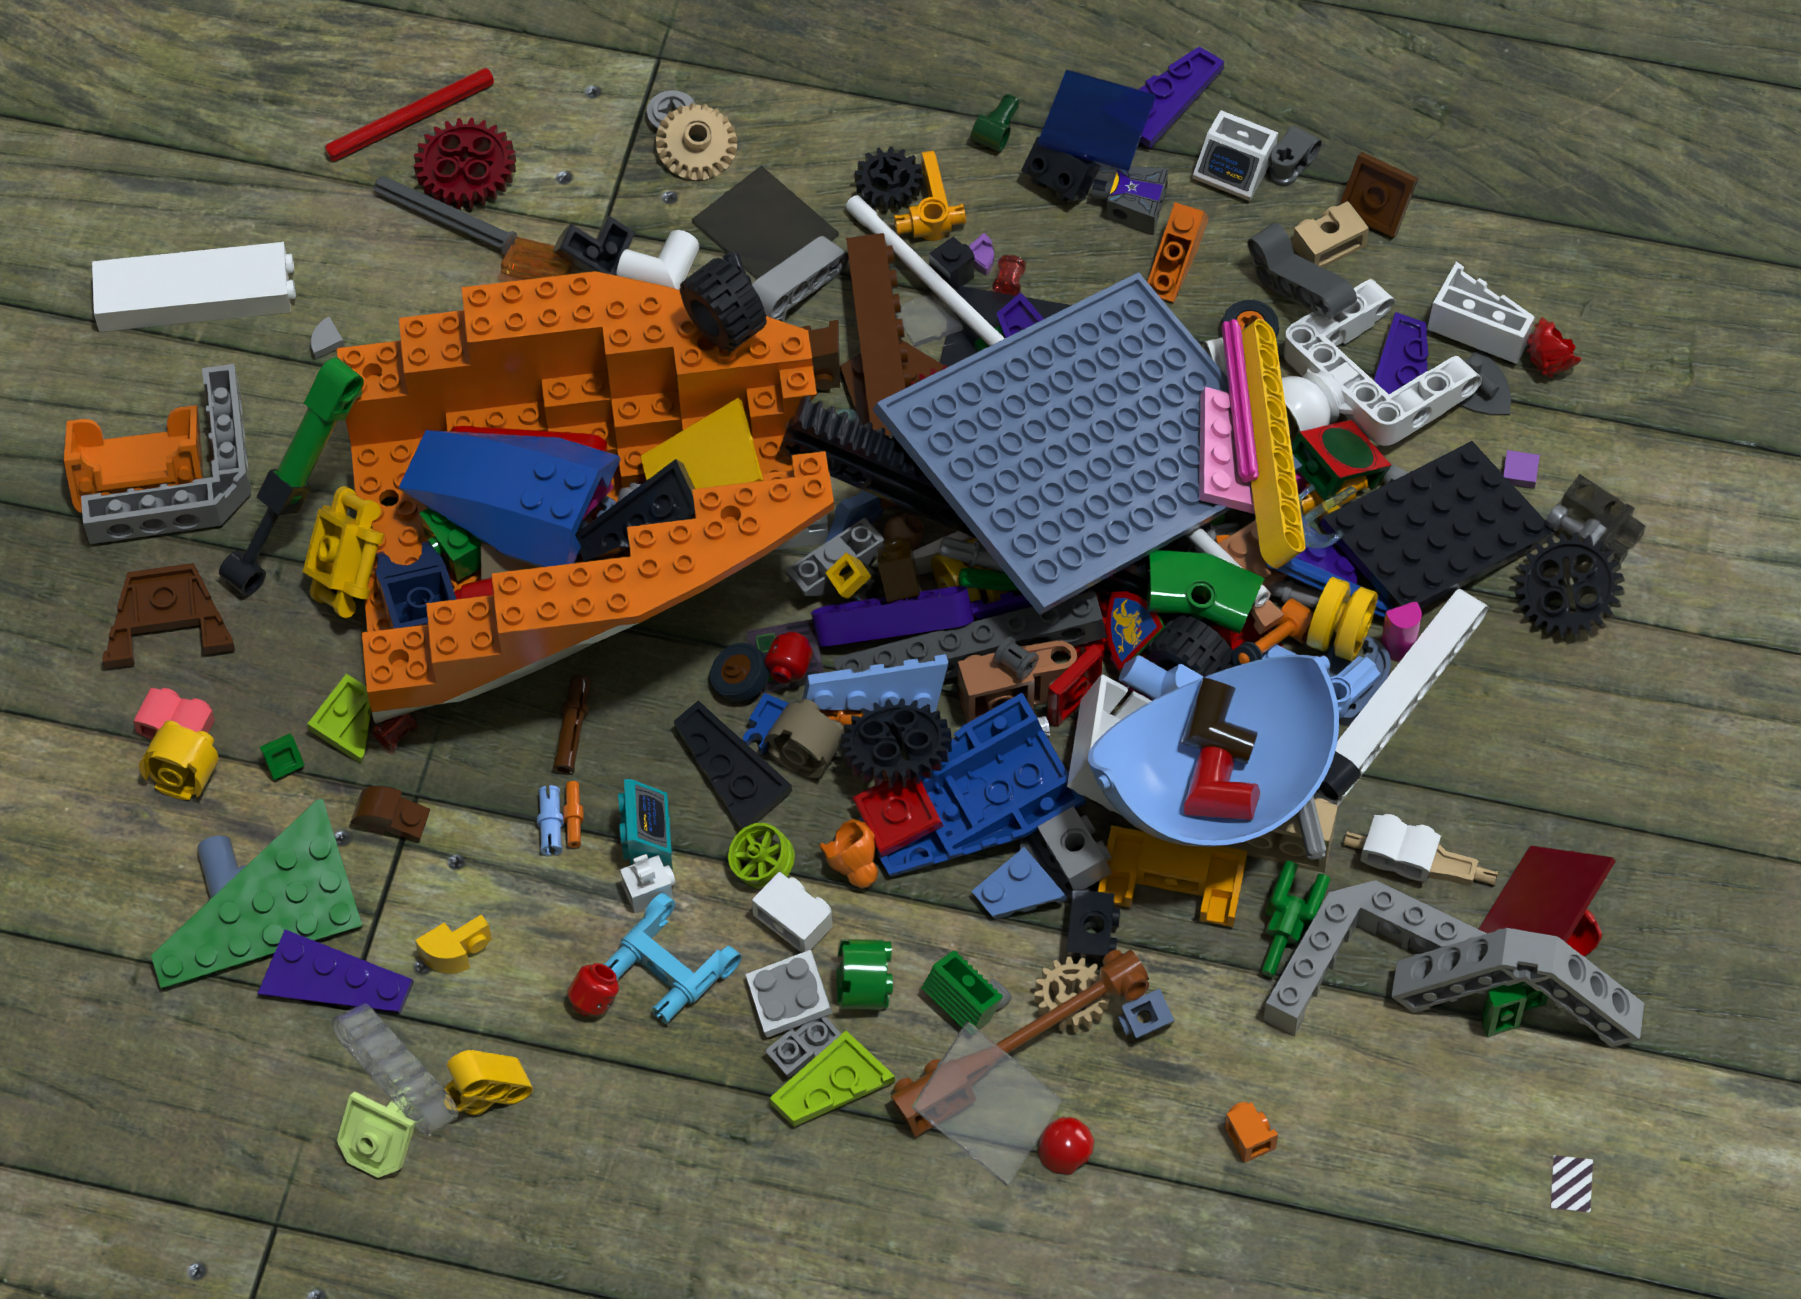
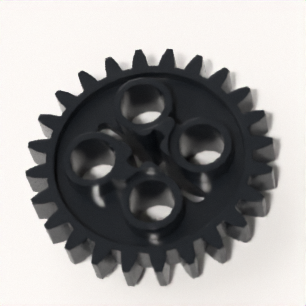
M1578 532L1573 534L1571 541H1567L1564 533H1561L1560 540L1557 543L1549 536L1547 537L1548 547L1546 548L1536 543L1535 546L1538 554L1535 556L1526 553L1525 556L1530 564H1519L1518 566L1520 572L1525 576L1515 577L1516 584L1522 587L1515 590L1517 598L1523 599L1518 605L1521 611L1528 610L1525 614L1526 620L1530 622L1536 619L1535 627L1538 631L1547 626L1546 632L1549 637H1552L1556 630H1559L1562 640L1566 639L1568 631H1572L1577 640L1580 637V630L1585 629L1591 636L1593 635L1592 625L1596 624L1602 629L1605 628L1602 618L1605 616L1609 619H1614V614L1610 608H1621L1620 600L1615 596L1625 595L1624 588L1617 585L1624 582L1625 578L1622 573H1616L1621 569L1619 561L1611 562L1615 557L1613 551L1604 552L1605 546L1602 541L1593 547L1591 535H1588L1583 542H1580ZM1565 559L1570 560V575L1574 582L1572 590L1576 605L1575 613H1570V600L1566 591L1567 579L1563 563ZM1589 562L1593 564L1592 568L1586 573L1576 571L1581 563ZM1548 568L1559 569L1555 577H1543L1544 572ZM1586 594L1597 595L1596 600L1592 604L1584 605L1580 603L1582 597ZM1553 599L1563 600L1562 606L1556 610L1548 609L1547 605Z
M903 698L900 699L898 705H893L890 699L886 700V706L884 707L875 702L873 703V711L862 708V717L852 715V724L844 725L845 734H841L842 758H845L846 768L852 767L853 776L862 774V782L864 783L874 778L876 787L883 781H886L890 789H892L895 782H900L901 786L906 788L907 780L911 779L918 785L920 784V776L923 775L931 779L932 769L941 771L942 762H948V753L952 752L951 729L948 728L947 719H941L940 711L931 713L929 704L921 709L918 708L917 700H914L910 706L905 705Z

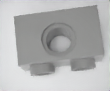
M1074 806L1038 826L1045 844L1073 890H1084L1112 874L1107 864V861L1112 859L1102 840L1098 843L1094 841L1091 836L1096 833L1093 825L1086 814L1080 817ZM1084 845L1081 850L1072 852L1074 847Z

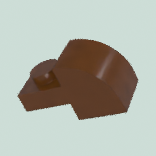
M371 786L363 789L360 793L350 823L380 835L388 831L417 843L423 833L430 808L402 798V791L384 786Z

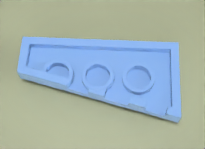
M946 654L934 656V661L918 663V659L904 660L903 666L884 668L883 664L871 665L869 669L854 673L852 669L808 675L802 700L808 699L813 701L820 710L861 711L862 708L873 711V703L875 702L884 707L886 706L887 699H890L893 705H898L900 699L903 698L905 705L908 706L914 700H917L918 708L920 709L929 704L932 713L936 711L948 666Z

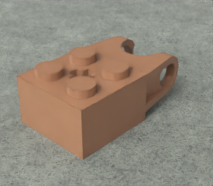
M1065 641L1021 646L1029 653L1035 652L1039 655L1036 667L1023 680L1019 679L1016 676V672L1005 664L994 662L995 653L983 656L972 655L962 661H958V696L966 722L969 723L1020 693H1023L1034 712V706L1048 702V687L1052 684L1051 682L1061 676L1077 660L1075 648ZM1056 651H1065L1071 658L1066 663L1057 664L1051 659V656Z

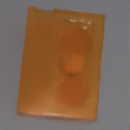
M516 237L515 244L511 245L501 263V274L525 280L568 275L572 270V263L554 253V245Z

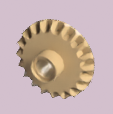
M691 103L688 106L680 105L672 112L669 111L668 115L661 120L656 133V149L660 160L672 173L689 180H707L718 176L730 166L736 155L737 137L735 128L729 122L728 116L722 115L718 108L712 109L706 103L704 105ZM699 135L702 136L704 140L701 142L693 141L690 138V136Z

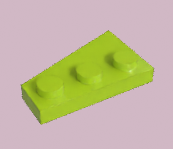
M845 1030L769 1098V1101L795 1127L894 1083L895 1076Z

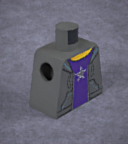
M1121 165L1116 169L1113 182L1099 179L1094 180L1091 197L1107 201L1106 217L1109 220L1146 234L1154 235L1168 188L1169 169Z

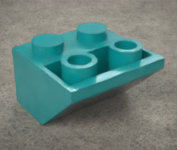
M624 779L625 792L618 793L623 860H630V865H633V859L647 854L649 859L659 855L663 866L669 865L673 869L667 792L632 779Z

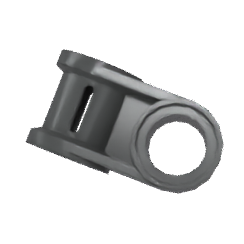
M1295 125L1291 126L1271 152V161L1273 163L1269 169L1271 181L1280 186H1287L1295 182L1302 171L1317 157L1322 140Z

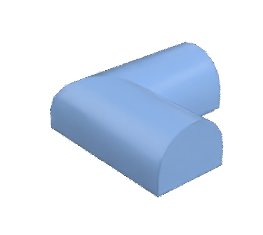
M1137 655L1124 664L1119 681L1146 697L1155 700L1181 686L1201 679L1203 676L1182 664L1166 671L1142 656Z

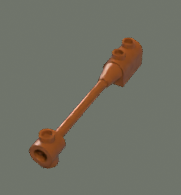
M1120 950L1110 951L1103 959L1104 966L1100 968V981L989 1049L985 1048L953 1061L950 1059L945 1063L940 1059L932 1060L925 1066V1075L914 1082L908 1077L899 1080L894 1086L895 1094L891 1095L890 1098L915 1138L976 1101L970 1086L993 1066L996 1060L1106 993L1117 998L1124 996L1129 1001L1143 996L1149 988V982L1147 981L1149 977L1136 954L1132 950L1124 954Z

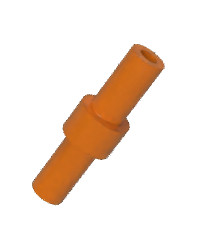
M577 781L566 783V805L563 807V821L567 824V845L571 848L581 846L580 824L584 821L583 806L580 805L579 783Z

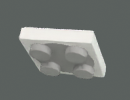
M811 950L745 974L767 1038L833 1013Z

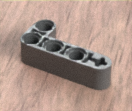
M1272 223L1248 239L1247 245L1256 274L1260 282L1271 291L1329 320L1357 301L1356 292L1347 280L1294 254L1288 234L1278 223Z

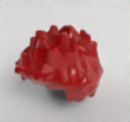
M1541 317L1539 323L1534 325L1536 327L1534 333L1529 335L1527 344L1531 346L1527 349V352L1531 353L1530 361L1538 366L1536 369L1542 371V375L1547 374V377L1552 378L1554 374L1564 372L1578 365L1581 357L1574 356L1573 352L1576 346L1573 344L1572 339H1563L1561 332L1555 328L1554 322H1548L1544 317Z

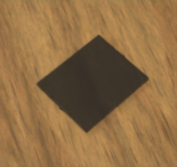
M762 165L692 218V223L727 254L738 252L741 255L744 269L756 279L766 274L816 238L824 236L833 241L839 236V232Z

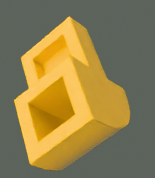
M481 914L453 932L444 922L416 939L415 943L419 957L429 968L440 973L454 974L469 969L470 965L467 955L484 949L488 942L492 940L489 924Z

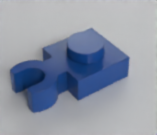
M764 693L749 718V726L754 728H750L745 732L743 741L749 746L751 741L760 740L759 754H765L769 749V742L764 743V738L785 706L789 703Z

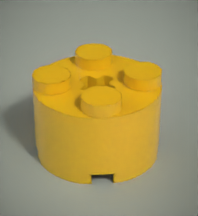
M165 721L163 726L157 730L139 763V771L145 780L150 776L157 782L154 788L167 796L180 800H190L191 796L196 794L197 798L202 793L219 761L218 753L213 746L214 738L204 731L195 732L180 726L174 721Z

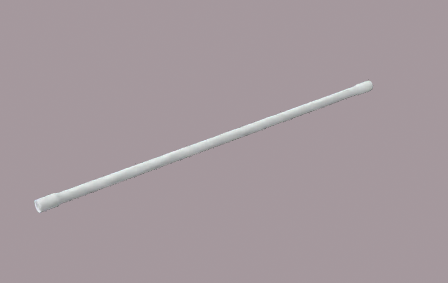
M856 195L848 200L845 207L846 210L873 234L884 233L886 246L892 245L893 253L989 346L1005 339L881 220L877 213L860 196ZM1201 527L1185 535L1203 553L1214 555L1241 567ZM1262 585L1253 604L1256 607L1264 605L1270 598L1271 592Z

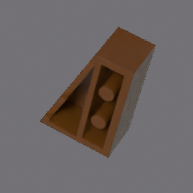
M839 320L829 321V327L811 330L810 325L800 327L808 330L816 388L819 390L840 388Z

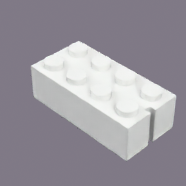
M1101 674L1080 702L1067 787L1080 795L1098 802L1108 810L1118 813L1098 786L1088 763V753L1093 744L1108 729L1127 715L1151 702V700L1133 691L1115 715H1111V711L1125 696L1128 688Z

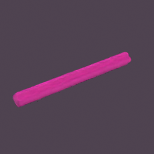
M1231 319L1230 321H1224L1221 328L1239 476L1242 477V481L1249 482L1258 478L1259 471L1241 326L1237 320Z

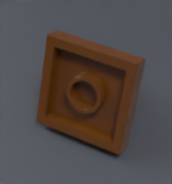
M1361 152L1357 156L1339 205L1348 201L1366 225L1394 237L1398 234L1419 178Z

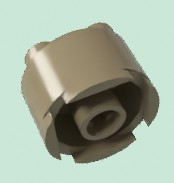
M803 699L801 703H789L785 706L765 736L764 743H770L771 746L768 752L788 770L798 774L800 769L810 772L807 777L818 778L823 774L842 744L841 734H844L845 730L841 723L830 720L823 713L819 712L820 709L816 703Z

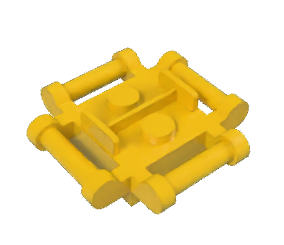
M342 486L336 490L332 506L322 505V509H318L302 571L313 578L310 588L311 598L319 603L330 605L338 615L344 618L351 617L356 611V604L352 600L353 597L368 599L371 589L368 588L374 560L378 545L383 543L385 535L382 532L373 530V526H371L372 521L376 520L381 514L379 504L372 500H364L358 497L356 492L347 486ZM349 507L358 511L356 519L346 515ZM332 589L337 590V594L332 592Z

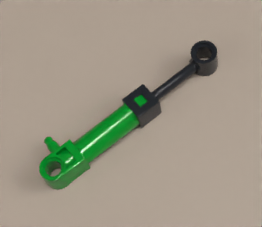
M337 357L331 358L320 368L303 403L308 409L278 468L269 470L257 494V498L268 509L245 554L239 550L234 551L226 557L220 566V577L243 596L252 595L264 582L266 572L258 565L257 558L279 515L299 512L311 488L307 480L337 421L346 420L356 398L362 395L363 377Z

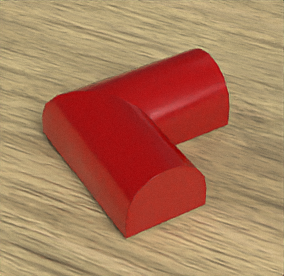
M1219 747L1203 748L1199 753L1184 803L1185 815L1253 820L1260 796L1259 786L1256 783L1230 782L1234 767L1231 754Z

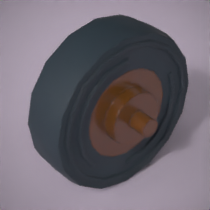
M740 642L728 646L719 653L711 667L710 679L715 691L720 696L730 702L740 703L752 699L761 692L767 683L770 672L765 666L764 653L750 643Z

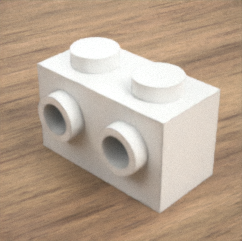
M778 872L752 899L753 916L801 953L811 950L833 927L830 906L819 897L813 898L805 892L804 886L793 877L787 878L781 872Z

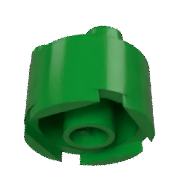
M840 939L837 957H843V960H840L836 973L839 1009L882 1010L883 1008H888L889 995H892L893 975L892 973H887L888 962H891L892 956L891 941Z

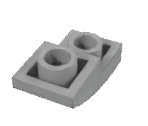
M824 1016L805 1023L796 1032L791 1028L767 1048L765 1052L787 1077H790L804 1068L838 1038L841 1033Z

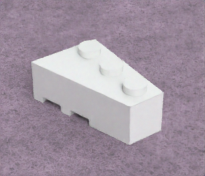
M1456 262L1433 302L1427 329L1517 364L1527 346V340L1531 334L1535 316L1505 295L1497 296L1487 289L1488 283L1481 278L1476 281L1463 272L1464 266Z

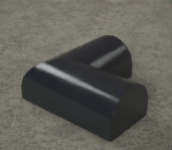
M611 216L605 218L596 239L570 224L558 238L553 252L584 272L596 271L616 276L620 257L623 251L628 249L635 231Z

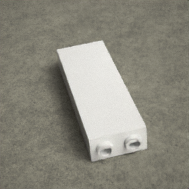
M284 242L92 261L94 316L99 332L291 312L290 300L296 299L294 280H289V273H294L293 255L286 254Z

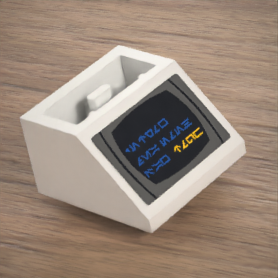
M1220 110L1207 133L1192 179L1250 201L1272 163L1271 152L1277 145L1278 132Z

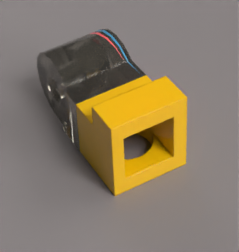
M847 552L825 572L838 593L847 599L850 596L858 601L878 598L884 592L881 576L866 563ZM851 566L852 570L849 573L839 575L844 567Z

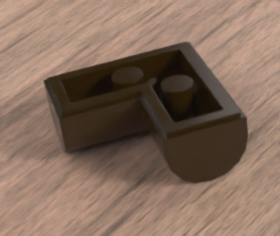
M1203 677L1181 743L1200 750L1212 746L1219 747L1231 754L1233 761L1247 765L1258 732L1226 722L1225 719L1236 688Z

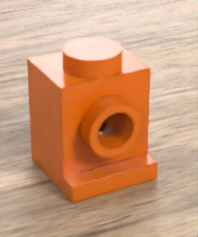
M1240 1102L1226 1113L1225 1129L1244 1163L1276 1149L1278 1138L1276 1130L1270 1131V1125L1265 1114L1262 1111L1257 1112L1252 1102Z

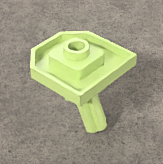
M399 1091L387 1107L357 1092H353L349 1096L337 1137L338 1145L347 1163L377 1178L398 1171L403 1167L416 1121L406 1117L416 1104V1098L411 1095L410 1091Z

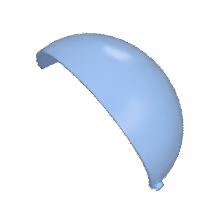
M1309 655L1278 656L1241 664L1205 677L1236 688L1225 721L1258 732L1248 764L1244 765L1233 761L1234 767L1230 782L1258 784L1260 796L1253 820L1185 815L1184 803L1201 750L1182 744L1181 740L1202 678L1166 693L1135 710L1108 729L1093 744L1088 753V763L1098 786L1115 810L1132 825L1153 837L1169 843L1192 847L1226 846L1262 836L1276 829L1298 813L1312 798L1327 775L1333 761L1339 733V711L1335 690L1327 673V669L1330 668L1328 658L1326 656Z

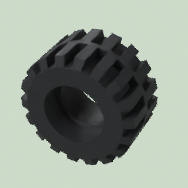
M713 258L680 284L679 289L682 302L689 317L699 331L722 350L729 352L735 350L763 329L767 323L766 313L756 290L749 280L726 260Z
M1183 614L1173 615L1164 624L1166 628L1145 649L1146 659L1166 671L1182 664L1201 676L1206 677L1235 667L1232 660L1233 650L1229 647L1228 643L1207 624Z

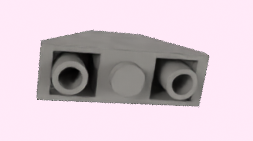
M864 517L785 569V574L805 596L834 595L838 591L825 572L846 552L861 560L865 568H867L877 554V546L882 545L885 539ZM851 566L844 567L839 575L849 573L852 570Z

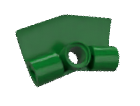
M1157 550L1149 554L1150 581L1147 589V612L1185 613L1186 616H1191L1198 620L1207 618L1219 626L1240 634L1264 578L1211 554ZM1192 596H1201L1207 603L1198 604L1192 599Z

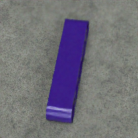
M963 586L920 591L918 596L887 602L886 597L827 605L811 612L819 646H833L956 628L968 625L974 621L967 587Z

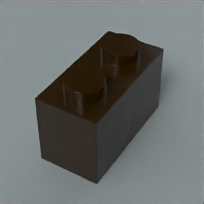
M893 537L884 540L882 545L877 546L879 572L887 602L920 595L919 575L910 538L902 540L901 537Z

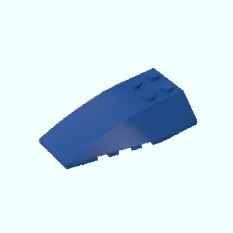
M426 430L401 481L399 489L430 510L437 511L445 516L454 525L461 526L469 531L478 540L493 546L499 553L508 558L537 567L573 564L581 548L575 536L597 486L608 488L621 458L615 454L556 437Z
M1023 693L963 725L954 733L955 737L951 742L952 752L948 753L949 761L942 762V770L936 771L932 769L931 779L923 775L920 776V780L944 826L884 857L881 856L876 846L875 850L890 877L1026 837L1039 830V825L1073 806L1076 809L1086 803L1082 795L1067 787L1069 773L1044 733Z

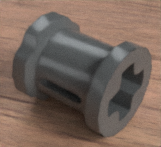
M1012 636L1007 637L1000 644L994 655V662L1005 664L1015 671L1016 676L1021 680L1027 678L1032 673L1039 660L1038 654L1035 652L1029 653L1017 645L1016 639Z

